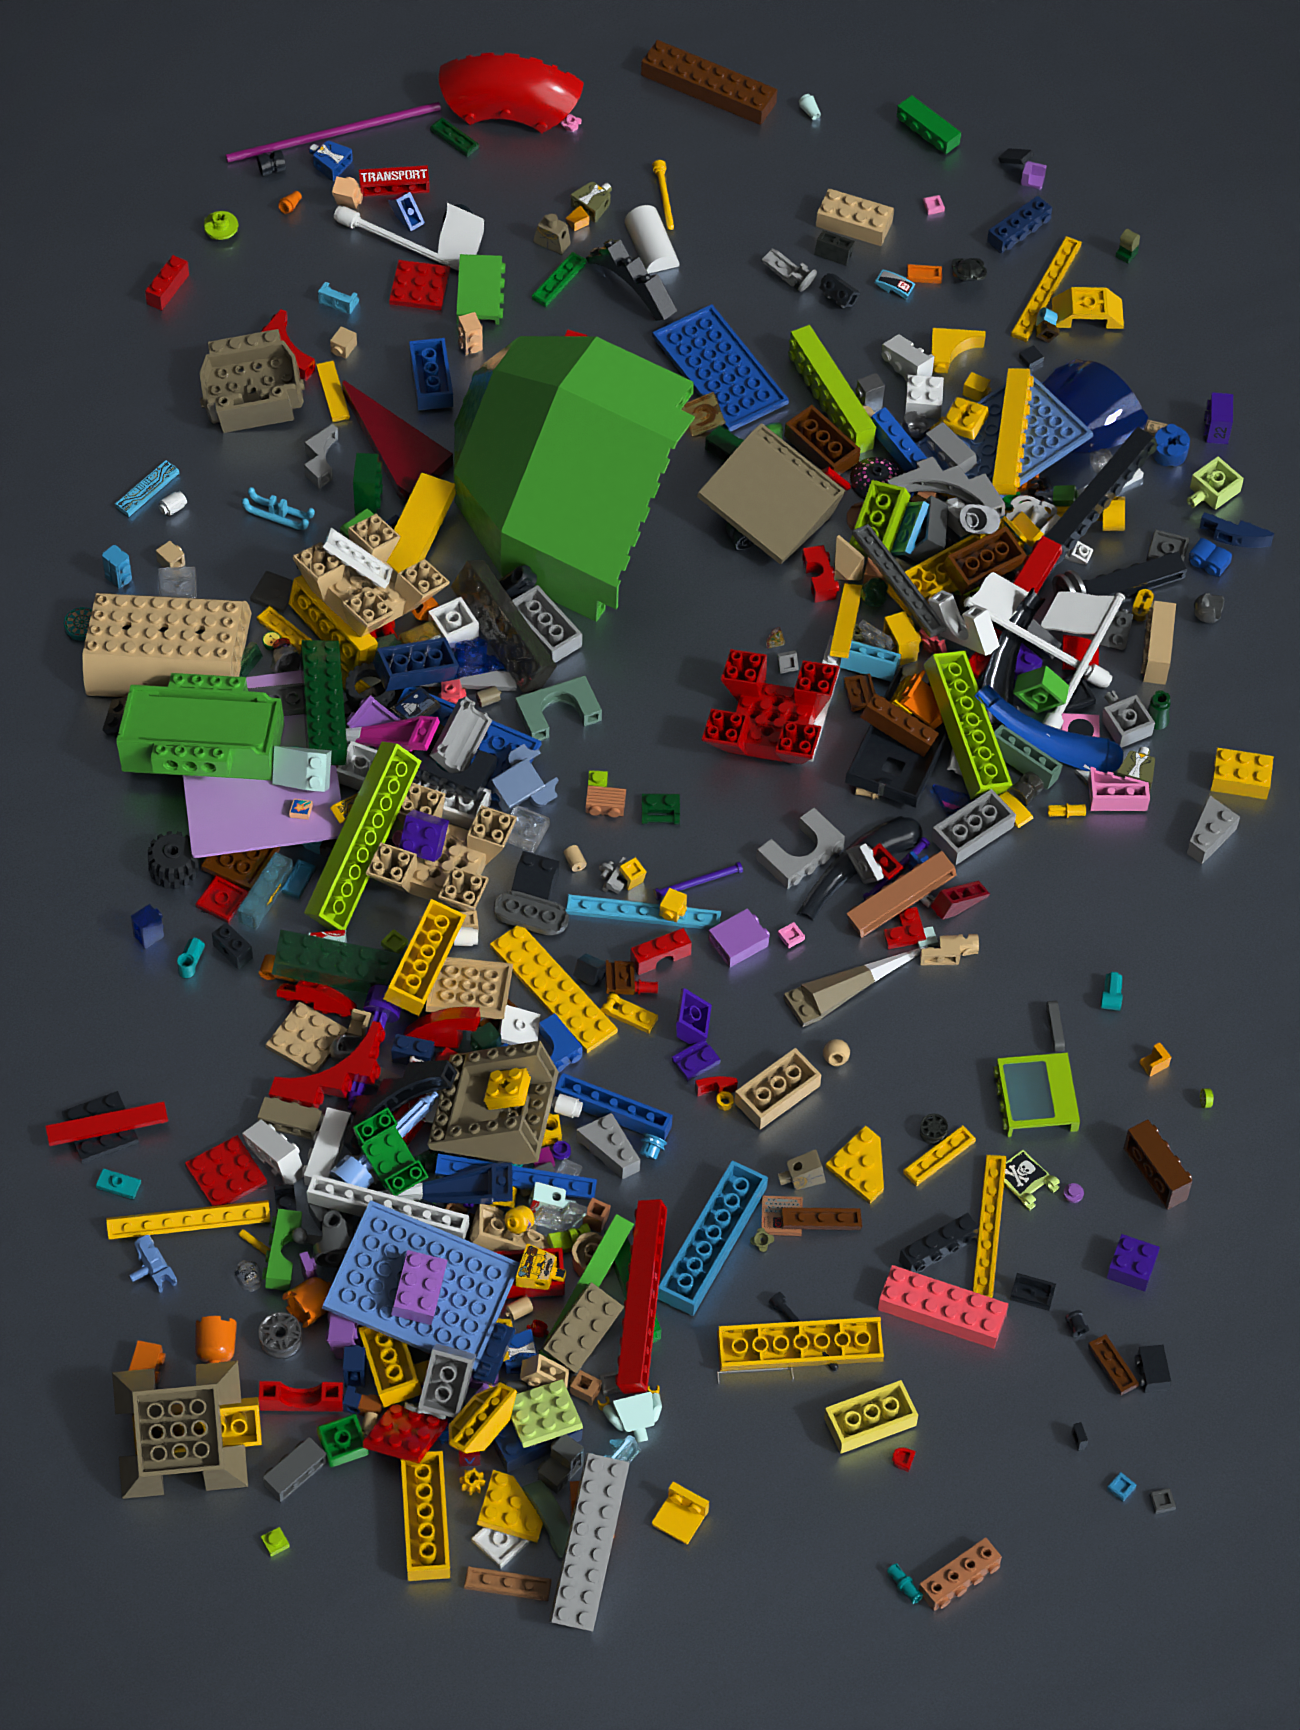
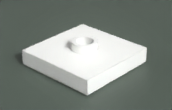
M507 1005L505 1018L500 1019L498 1042L515 1045L538 1041L541 1014Z

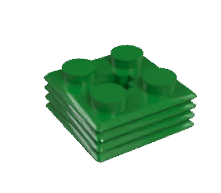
M356 1414L317 1426V1434L322 1448L327 1455L330 1467L369 1455V1449L363 1448L365 1437ZM343 1438L346 1442L342 1443L340 1442V1439Z

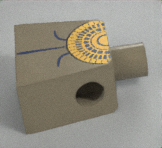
M555 214L545 215L537 225L533 242L562 255L571 244L568 226L565 222L558 220Z
M816 1149L786 1162L788 1171L777 1174L781 1185L792 1182L795 1190L826 1183L823 1167Z

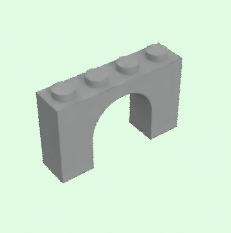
M812 808L800 817L799 829L816 846V849L811 854L802 857L792 856L786 853L772 839L757 849V860L787 889L792 885H797L804 876L812 874L816 867L820 864H825L832 855L840 853L844 848L845 836L815 808Z

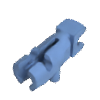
M145 1235L135 1241L138 1260L142 1261L143 1265L141 1269L129 1275L130 1280L134 1282L149 1274L159 1293L163 1292V1281H169L172 1286H175L177 1284L176 1276L171 1267L165 1262L159 1249L154 1246L151 1236Z

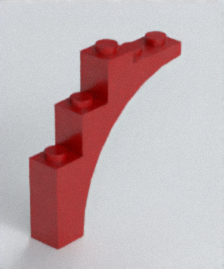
M373 1021L367 1035L359 1046L337 1065L306 1077H274L269 1091L270 1098L275 1097L284 1102H295L300 1106L318 1109L319 1105H322L324 1101V1094L346 1098L347 1093L351 1091L352 1081L374 1085L376 1078H379L381 1068L376 1061L379 1056V1046L385 1039V1030L381 1023Z

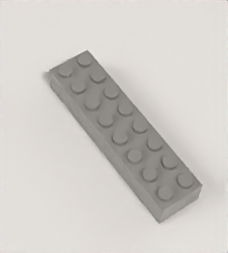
M591 1453L585 1454L549 1622L589 1631L594 1630L630 1462Z

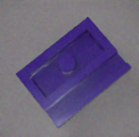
M706 1039L672 1057V1062L676 1064L687 1082L717 1066L721 1061L712 1047L707 1044Z

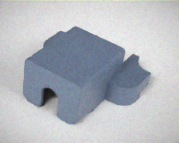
M525 744L514 749L506 757V764L509 769L487 783L491 794L496 793L499 796L500 802L498 804L504 813L527 799L530 800L532 805L543 807L558 797L555 792V786L559 782L557 777L544 784L530 763V760L541 754L539 749L530 750Z

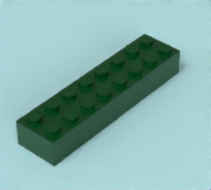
M302 640L300 661L306 748L331 750V765L346 766L347 738L339 641Z

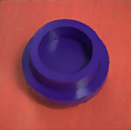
M557 1141L553 1144L551 1152L555 1159L565 1160L571 1155V1147L565 1141Z

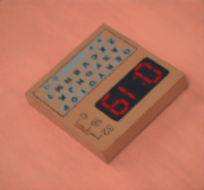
M762 1195L761 1228H764L765 1232L769 1235L802 1236V1229H782L780 1210L782 1207L802 1208L803 1197Z

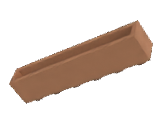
M943 851L932 854L927 861L917 864L909 873L900 875L895 882L885 885L877 894L870 895L860 905L853 906L847 913L849 923L859 936L863 938L957 876L955 866Z

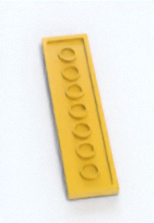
M515 926L490 943V948L504 963L513 964V973L551 1015L555 1013L582 1045V1049L586 1053L618 1032V1028L526 928Z

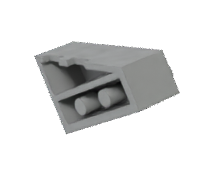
M1210 795L1190 840L1187 854L1203 864L1237 829L1240 816Z
M612 1113L576 1130V1141L587 1147L591 1154L600 1158L621 1179L640 1171V1158Z

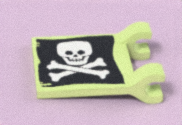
M1024 1150L1006 1162L1004 1184L1022 1201L1025 1208L1029 1211L1035 1207L1033 1202L1036 1201V1198L1032 1193L1042 1185L1046 1184L1052 1193L1059 1189L1057 1184L1060 1181L1058 1178L1047 1173Z

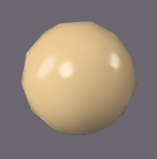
M833 1039L825 1044L823 1056L830 1065L840 1066L848 1061L850 1049L843 1040Z

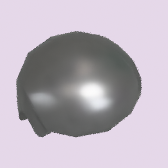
M911 411L904 415L902 428L910 437L921 438L929 432V422L925 416L919 417L916 411Z

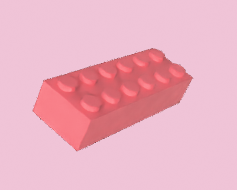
M892 1265L879 1299L878 1310L994 1349L1009 1304Z

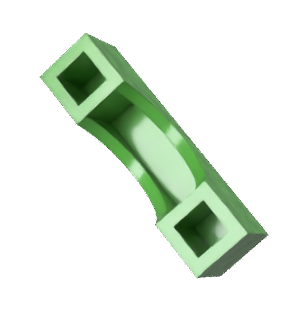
M278 1209L277 1216H273L272 1228L275 1229L274 1233H270L268 1244L271 1245V1251L267 1250L265 1262L268 1263V1268L264 1267L262 1280H266L265 1288L290 1290L293 1263L282 1255L281 1250L286 1244L293 1241L291 1237L293 1230L301 1228L302 1212Z

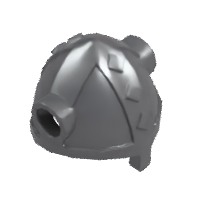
M291 644L288 647L275 649L270 668L275 673L298 671L301 662L298 650Z

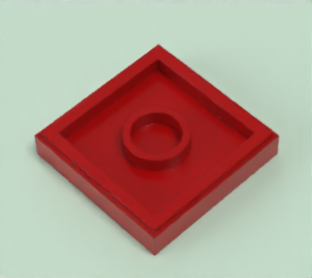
M216 875L195 905L200 910L229 924L248 898L249 892Z

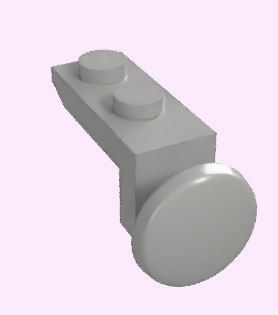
M773 248L761 260L762 263L792 287L799 282L801 285L798 290L801 292L813 282L817 275L815 269L813 271L808 270L804 263L797 267L783 254Z

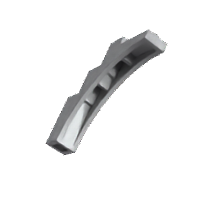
M933 456L917 462V469L887 480V484L904 487L908 492L934 491L946 493L961 498L970 504L992 507L997 511L999 517L1005 515V503L985 473L968 479L960 465L942 471Z

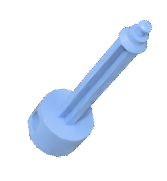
M433 1091L430 1096L426 1095L424 1098H419L397 1121L398 1125L396 1128L402 1138L432 1111V1106L435 1104L434 1100L439 1097L437 1092ZM364 1154L358 1160L350 1155H346L330 1171L334 1180L363 1188H368L374 1182L373 1177L368 1172L372 1167Z

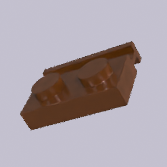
M870 673L867 676L844 677L843 682L851 711L865 710L875 694Z
M606 960V994L615 992V994L634 995V962L614 961L612 963Z

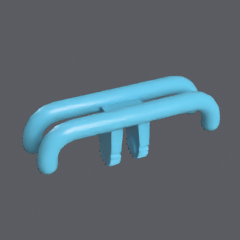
M253 487L248 489L250 498L259 504L269 507V512L253 507L247 498L242 499V506L249 513L297 530H305L309 524L307 519L313 518L315 514L313 508H309L307 512L289 507L285 499L278 503L277 497L274 495L270 499L263 498L256 494ZM288 513L303 520L301 523L285 518Z

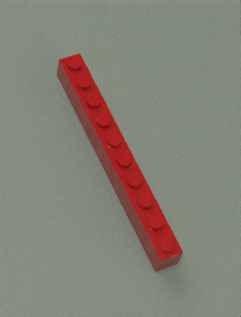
M661 1199L639 1200L634 1211L636 1222L632 1229L634 1238L633 1245L630 1247L632 1257L631 1263L628 1264L629 1281L626 1282L627 1299L624 1300L623 1335L620 1337L621 1352L617 1359L619 1370L615 1376L616 1385L623 1394L646 1393L648 1389L667 1207Z

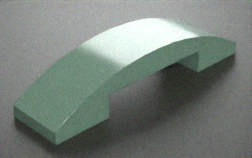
M541 1480L523 1486L522 1490L532 1505H534L551 1537L549 1542L557 1557L562 1558L570 1526L561 1507Z

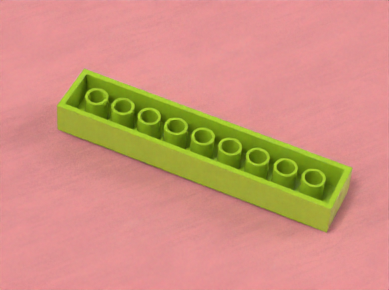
M381 742L304 911V914L328 930H346L369 879L366 871L380 842L385 843L422 762L397 743Z

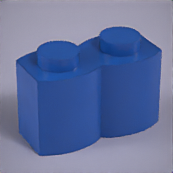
M1200 538L1189 552L1188 560L1193 566L1204 568L1208 574L1220 577L1231 563L1232 554L1226 549L1216 546L1211 541Z

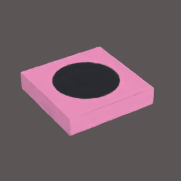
M1062 713L1061 716L1064 720L1061 726L1062 730L1100 737L1099 715Z

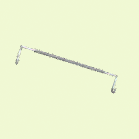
M791 1367V1368H764V1369L731 1370V1371H722V1372H718V1371H717L718 1384H719V1373H726V1372H727V1373H732V1372H748V1371H765V1370L791 1369L792 1379L794 1378V1376H793L792 1367Z

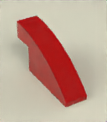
M452 1007L429 1013L406 1027L403 1035L434 1041L435 1046L458 1049L463 1038V1030H477L481 1020L480 1007Z

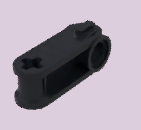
M527 565L516 567L490 587V592L493 596L491 600L492 606L497 608L504 607L510 601L532 589L536 584L537 575Z

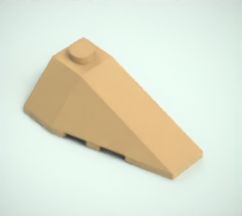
M485 1204L478 1205L469 1232V1242L493 1252L525 1250L526 1244H531L540 1249L550 1248L547 1237L533 1229H529L521 1234L511 1233L505 1226V1216L502 1210Z

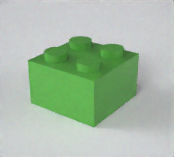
M1043 666L1017 675L1014 694L1033 711L1040 713L1066 704L1069 685L1050 668Z

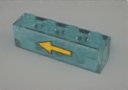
M277 852L274 853L238 908L239 923L254 930L257 929L293 870L292 859Z

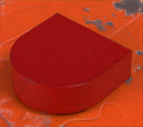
M905 1447L897 1448L892 1455L893 1465L898 1469L909 1472L916 1451Z

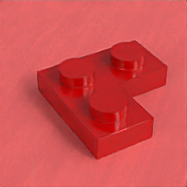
M917 907L905 909L898 914L901 923L900 927L884 929L888 950L918 944V941L926 940Z

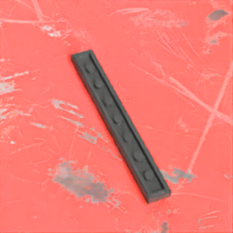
M869 524L853 530L852 535L929 638L945 632L946 626Z

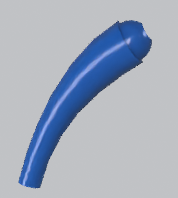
M989 684L982 687L975 694V697L980 702L981 700L978 697L983 700L984 706L1008 729L1057 761L1081 770L1090 771L1083 767L1087 765L1089 768L1094 767L1097 771L1104 773L1116 771L1123 762V749L1119 744L1110 741V738L1068 732L1043 724L1005 701Z

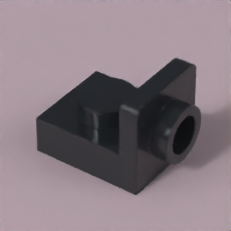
M280 1184L275 1186L276 1213H278V1209L297 1211L294 1185Z

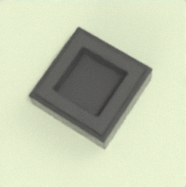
M1170 1488L1150 1492L1149 1496L1155 1514L1176 1509Z

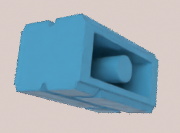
M112 545L102 554L105 578L110 582L113 581L115 586L121 588L132 579L129 555L121 551L118 546Z

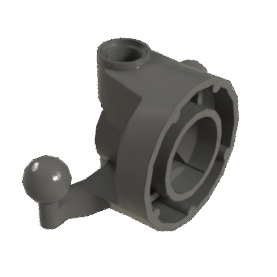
M333 1210L327 1212L324 1216L322 1236L307 1235V1231L303 1228L293 1230L291 1237L294 1242L313 1246V1258L317 1265L339 1268L356 1233V1230H353V1224L346 1222L339 1212ZM339 1219L336 1225H331L333 1220Z

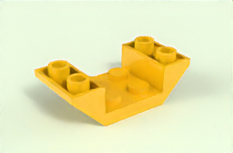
M1071 287L1052 298V311L1058 315L1056 321L1057 328H1071L1072 319H1105L1107 329H1124L1122 299L1108 288Z

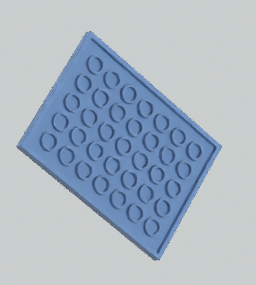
M1035 377L1034 385L1030 387L1032 400L1028 401L1030 414L1026 415L1028 429L1024 430V433H1026V444L1022 445V448H1024V458L1020 460L1022 462V473L1018 475L1020 477V486L1093 437V432ZM1006 383L977 402L978 404L988 406L989 416L976 438L972 440L957 435L976 454L977 466L965 473L968 479L985 473L991 483L993 482ZM927 437L916 443L927 458L932 456L935 458L942 471L949 468L945 461L939 459L934 450L931 451L926 444Z
M370 1200L322 1308L429 1354L432 1353L436 1343L474 1353L476 1358L472 1372H475L515 1280L520 1263ZM407 1250L448 1260L431 1325L391 1315Z

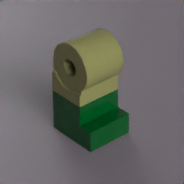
M1128 228L1125 229L1120 237V245L1115 257L1129 264L1138 254L1140 235Z

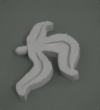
M405 1402V1409L417 1412L418 1414H431L439 1419H446V1415L418 1409L419 1403L412 1405Z

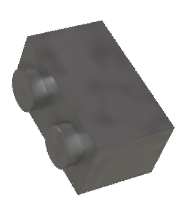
M877 373L858 379L857 388L855 389L856 397L862 406H869L873 411L882 408L885 385Z

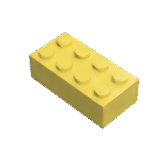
M902 1380L826 1407L824 1420L841 1454L916 1426L918 1413Z

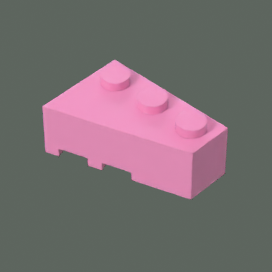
M1090 767L1088 786L1091 811L1148 810L1150 801L1148 782L1126 776L1125 778L1113 775L1114 773L1112 772L1104 773L1097 771L1094 767Z

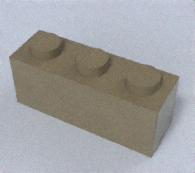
M264 1097L257 1118L258 1121L263 1120L267 1125L271 1124L278 1132L314 1140L315 1132L319 1131L321 1127L319 1123L322 1111L313 1107L300 1106L295 1102H284L275 1097Z

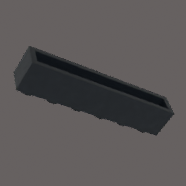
M1177 551L1166 553L1159 558H1150L1140 564H1132L1125 569H1116L1106 575H1098L1091 580L1086 579L1082 581L1085 585L1086 594L1115 596L1116 593H1122L1125 597L1138 594L1142 589L1150 590L1184 579L1187 568Z

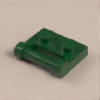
M642 794V824L662 822L680 825V794ZM648 814H674V815H648Z

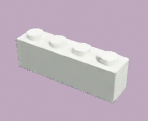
M327 1107L326 1113L321 1115L320 1130L316 1131L314 1135V1148H310L308 1165H304L302 1170L305 1185H310L313 1174L332 1179L330 1171L337 1165L344 1145L343 1142L351 1124V1113Z

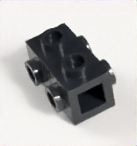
M827 273L821 279V285L819 286L824 296L829 299H835L836 304L842 308H852L861 292L840 277L831 273Z

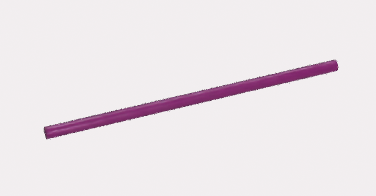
M439 102L225 154L227 163L278 149L298 146L439 111L441 106Z

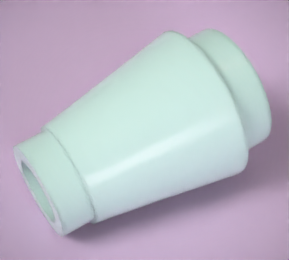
M810 94L802 96L798 101L799 107L813 120L819 118L821 113L814 97L810 96Z

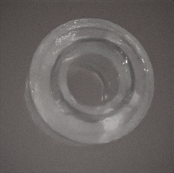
M1102 448L1099 452L1095 451L1090 454V462L1096 474L1100 472L1112 457L1111 452L1107 448Z

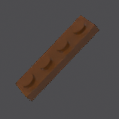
M782 1207L780 1210L782 1229L861 1230L862 1228L860 1208Z

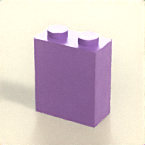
M747 908L709 929L708 940L730 968L768 947L770 935L767 929L762 928L759 924L757 916L751 914Z

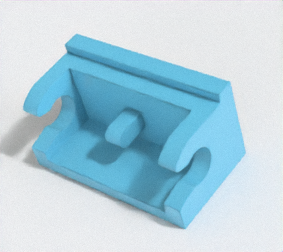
M325 282L318 291L319 303L351 314L359 302L357 293L354 292L351 296L330 289L328 287L329 283Z

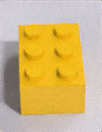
M1217 748L1211 791L1267 800L1274 756Z

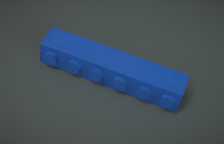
M562 1073L555 1087L556 1097L559 1094H564L583 1102L581 1111L599 1118L612 1113L620 1126L638 1133H648L665 1141L672 1127V1114Z

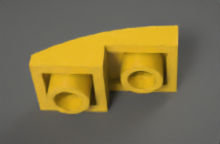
M1008 791L999 796L1016 814L1014 824L1016 827L1020 828L1033 819L1032 814Z

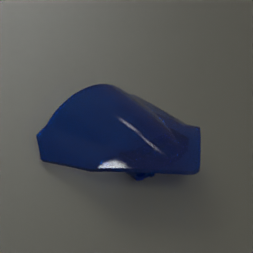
M1080 359L1073 360L1056 368L1042 383L1093 432L1092 438L1070 453L1088 454L1104 451L1122 445L1137 427L1145 429L1149 417L1141 407L1137 397L1120 376L1101 363Z

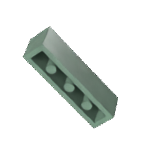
M1003 724L994 731L1005 762L1047 790L1058 780L1063 766L1061 763Z

